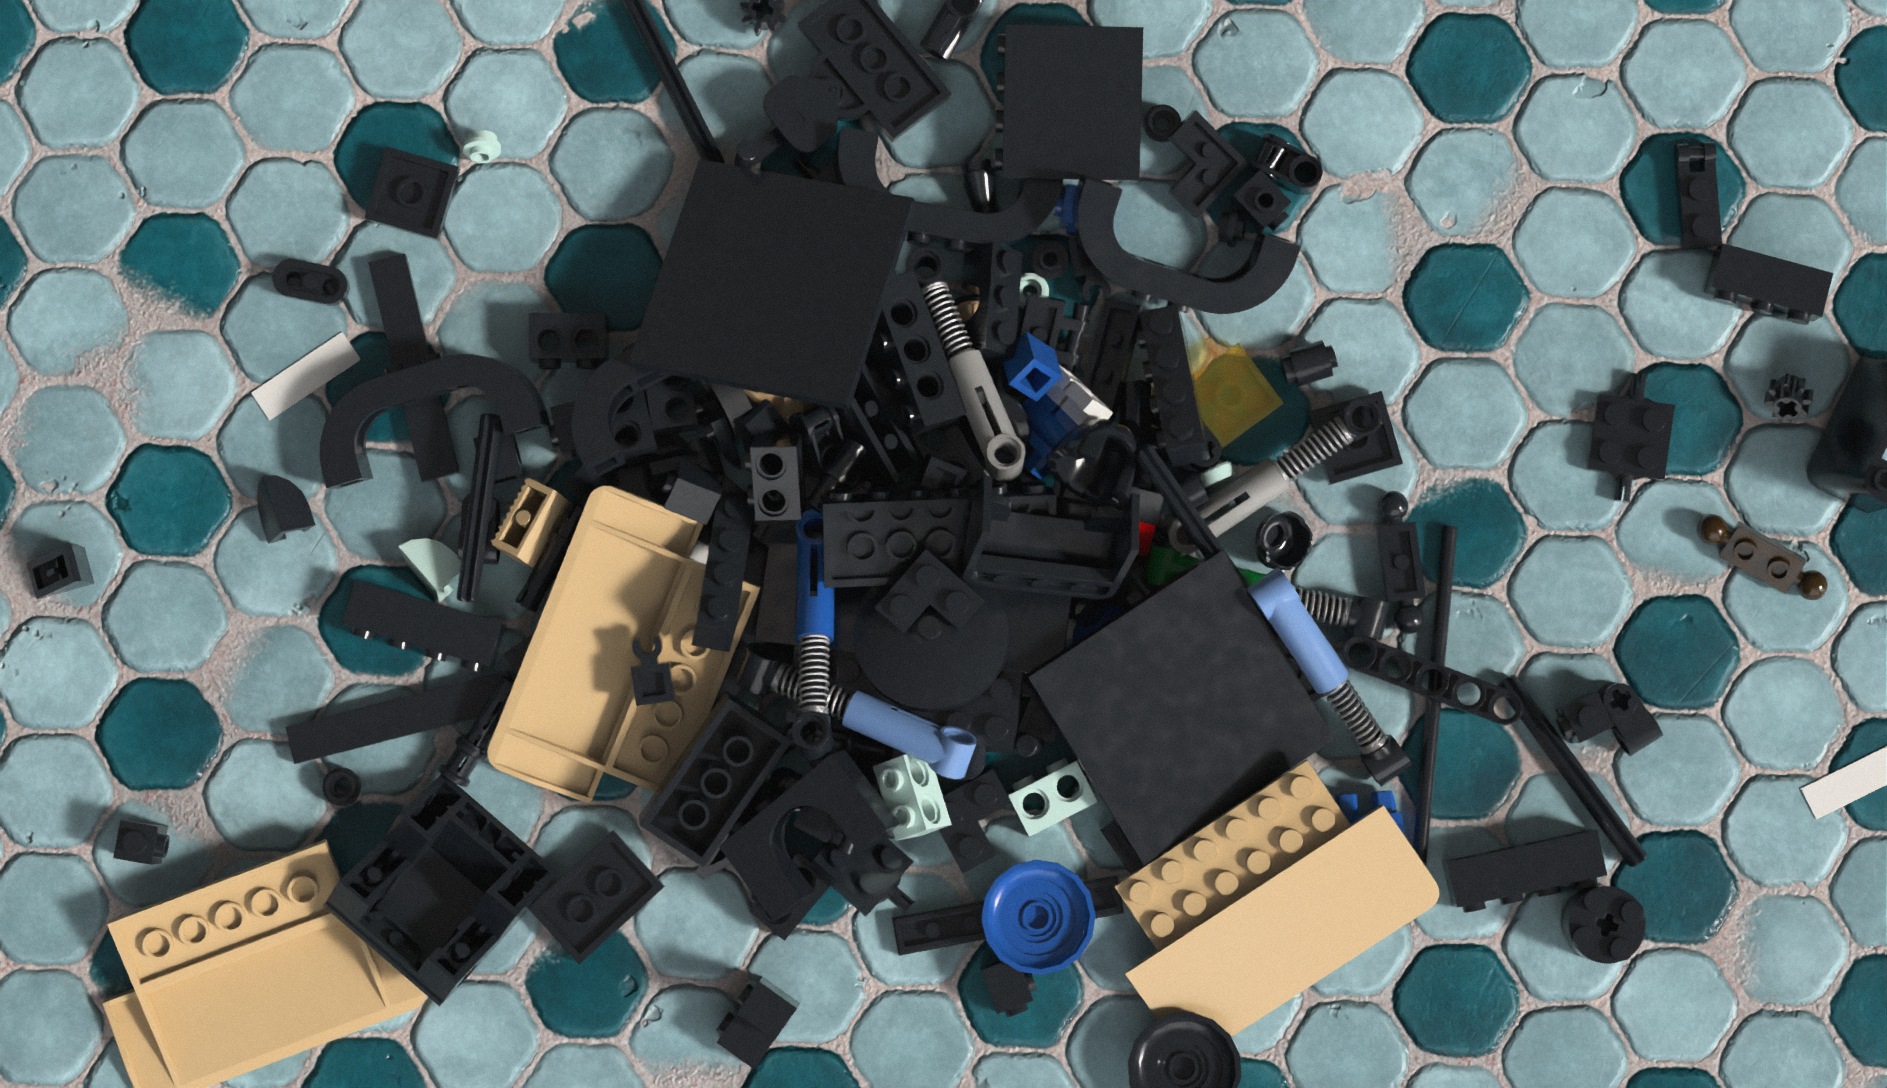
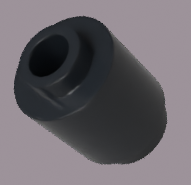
M1322 340L1287 350V355L1279 357L1282 373L1288 386L1297 384L1299 387L1332 377V368L1338 367L1332 345L1325 347Z

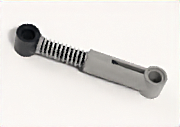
M917 248L908 256L906 272L912 270L915 272L926 305L929 308V313L932 315V321L934 320L933 324L939 336L941 346L944 348V354H947L946 359L949 360L947 362L963 403L967 419L985 458L986 471L997 481H1012L1020 475L1023 469L1025 458L1024 444L1016 436L980 350L970 348L972 342H968L970 337L965 336L967 334V330H963L965 325L960 324L962 322V318H958L960 313L955 312L957 307L952 306L954 304V300H950L952 295L947 294L949 292L948 281L944 274L945 264L942 255L934 248ZM926 266L933 269L934 274L924 277L917 274L916 270ZM984 408H985V410H986V412H987V415H988V417H989V419H990V422H991V424H992V426H993V429H994V431H995V433H996V436H995L994 433H993V430H992V428H991V426H990V423H989V421H988V419H987V416H986V414H985V412H984ZM1005 451L1011 453L1015 460L1009 464H1003L997 461L995 456L999 452Z
M1358 398L1351 401L1343 410L1337 413L1338 416L1332 422H1328V427L1323 425V430L1317 429L1316 435L1311 433V438L1306 437V441H1300L1299 446L1294 444V449L1289 448V453L1283 452V457L1277 456V461L1271 460L1269 457L1209 496V501L1196 507V510L1205 519L1234 500L1236 503L1235 507L1208 524V527L1217 538L1289 490L1290 487L1288 485L1292 483L1291 478L1297 479V474L1303 475V470L1309 472V466L1314 468L1315 462L1320 464V459L1326 460L1325 456L1327 454L1331 456L1332 451L1337 452L1336 448L1340 447L1343 449L1342 444L1348 445L1351 441L1355 440L1357 442L1364 436L1375 433L1382 423L1380 406L1368 398ZM1359 406L1368 407L1373 414L1372 423L1366 428H1359L1352 421V413ZM1176 518L1169 528V541L1171 545L1181 553L1198 551L1199 549L1195 543L1184 545L1178 541L1176 532L1181 523Z

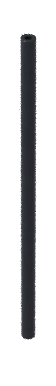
M1454 526L1442 527L1430 661L1445 666L1458 531V527ZM1435 670L1429 671L1427 691L1434 692L1442 687L1444 678L1440 672ZM1426 698L1413 848L1425 866L1427 864L1441 703Z

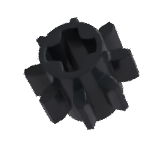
M751 0L749 3L741 2V9L749 13V15L741 20L743 26L753 24L755 36L757 37L761 34L762 30H769L772 35H775L774 26L777 21L781 23L786 22V16L777 12V10L785 5L784 0ZM763 6H768L770 14H765L763 19H758L755 10L761 11Z
M1786 373L1778 381L1775 379L1770 380L1769 391L1765 393L1764 405L1773 406L1772 417L1792 422L1800 414L1803 416L1808 415L1809 404L1813 403L1814 390L1805 389L1806 378H1799L1798 376Z

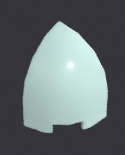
M428 538L412 539L398 546L413 573L439 603L453 591L449 584L459 577L461 560L458 559V556L442 542Z

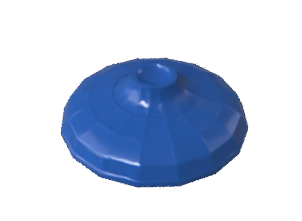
M1032 860L1015 864L996 878L985 896L981 920L986 941L1001 961L1017 971L1043 975L1063 970L1081 957L1092 939L1096 914L1091 893L1077 874L1059 863Z

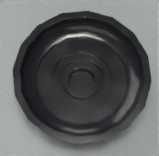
M1193 1012L1171 1013L1149 1023L1134 1041L1128 1059L1129 1085L1131 1088H1238L1241 1080L1240 1054L1231 1035L1213 1019Z

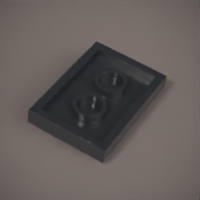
M612 830L529 906L528 909L580 965L658 894L665 885L619 834Z

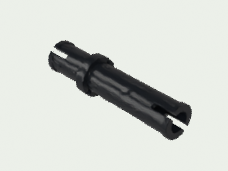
M571 501L556 530L552 529L548 537L550 540L515 599L521 606L533 612L538 610L544 595L560 570L584 510V507Z

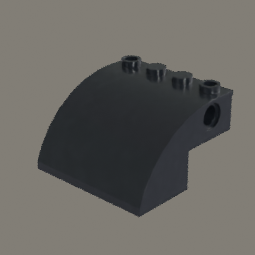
M441 774L398 815L384 838L338 882L323 906L440 1007L526 913L528 907L537 900L554 879L558 871L460 786Z

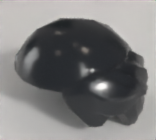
M1286 511L1280 514H1271L1260 523L1256 531L1255 550L1258 560L1267 568L1275 569L1279 567L1281 570H1291L1299 563H1302L1303 557L1308 555V549L1312 546L1313 534L1305 520L1295 512Z

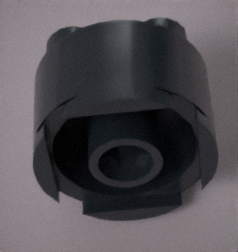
M1606 885L1586 887L1568 899L1561 914V929L1571 949L1579 956L1598 963L1612 964L1629 959L1640 947L1645 936L1646 920L1643 907L1631 894L1617 887ZM1606 917V920L1610 922L1609 929H1603L1601 932V928L1596 926V921L1598 918L1604 919Z

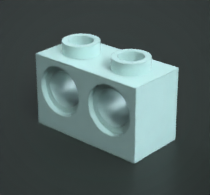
M908 754L873 766L883 801L900 823V825L893 829L896 841L922 836L952 825L936 773L930 769L929 763Z
M1063 758L1046 767L1048 775L1035 781L1033 776L1030 775L1011 785L1014 792L1009 794L1008 797L1029 837L1097 803L1077 761L1069 764L1067 759ZM1065 775L1073 776L1078 782V791L1070 798L1062 797L1057 791V782ZM1029 793H1038L1044 799V808L1037 815H1029L1023 809V799Z

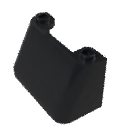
M1883 350L1870 351L1861 356L1857 361L1808 462L1806 470L1807 478L1817 489L1866 513L1887 508V460L1882 459L1887 448V351Z

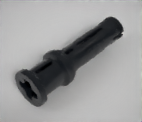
M502 675L500 682L481 709L466 735L462 734L461 737L459 736L456 739L457 747L447 763H442L438 768L439 772L450 781L463 787H467L471 782L469 776L479 760H484L487 756L488 749L486 745L495 732L515 682L514 679ZM499 701H502L497 710L495 711L494 715L490 719L489 723L485 725V723L489 719L490 715L494 711ZM464 757H466V759H465V761L463 762V764L461 765V767H459V765H460L461 762L463 761Z

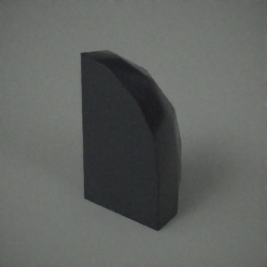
M277 475L262 476L258 485L257 502L261 524L268 544L287 539L285 533L298 530L305 532L316 525L307 499L293 482Z

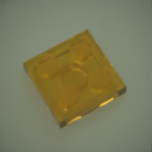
M1239 342L1194 374L1203 421L1218 439L1221 449L1283 405L1282 400Z

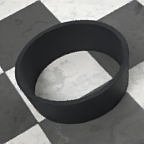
M700 381L709 401L716 400L726 417L733 439L737 440L742 436L740 421L753 410L746 393L740 388Z

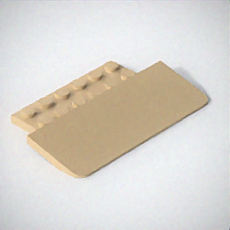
M604 485L596 488L588 497L487 751L489 762L495 769L588 804L592 802L603 772L655 792L710 714L761 586L743 580L736 629L730 652L692 646L706 564L690 557L704 524L666 510L664 505L617 487ZM660 635L663 641V649L658 658L659 662L670 661L676 699L675 701L636 706L631 667L642 664L641 660L633 652V641L635 638H640L641 648L646 652H651L655 648L654 636Z
M1305 759L1114 886L1157 949L1156 952L1125 971V975L1155 1017L1160 1019L1171 1013L1193 1012L1213 1019L1231 1037L1432 908L1439 898L1437 882L1384 804H1381L1351 824L1308 759Z
M326 839L109 920L107 926L134 988L106 998L103 1001V1006L134 1088H207L418 1008L423 1003L426 994L323 906L338 882L342 879Z

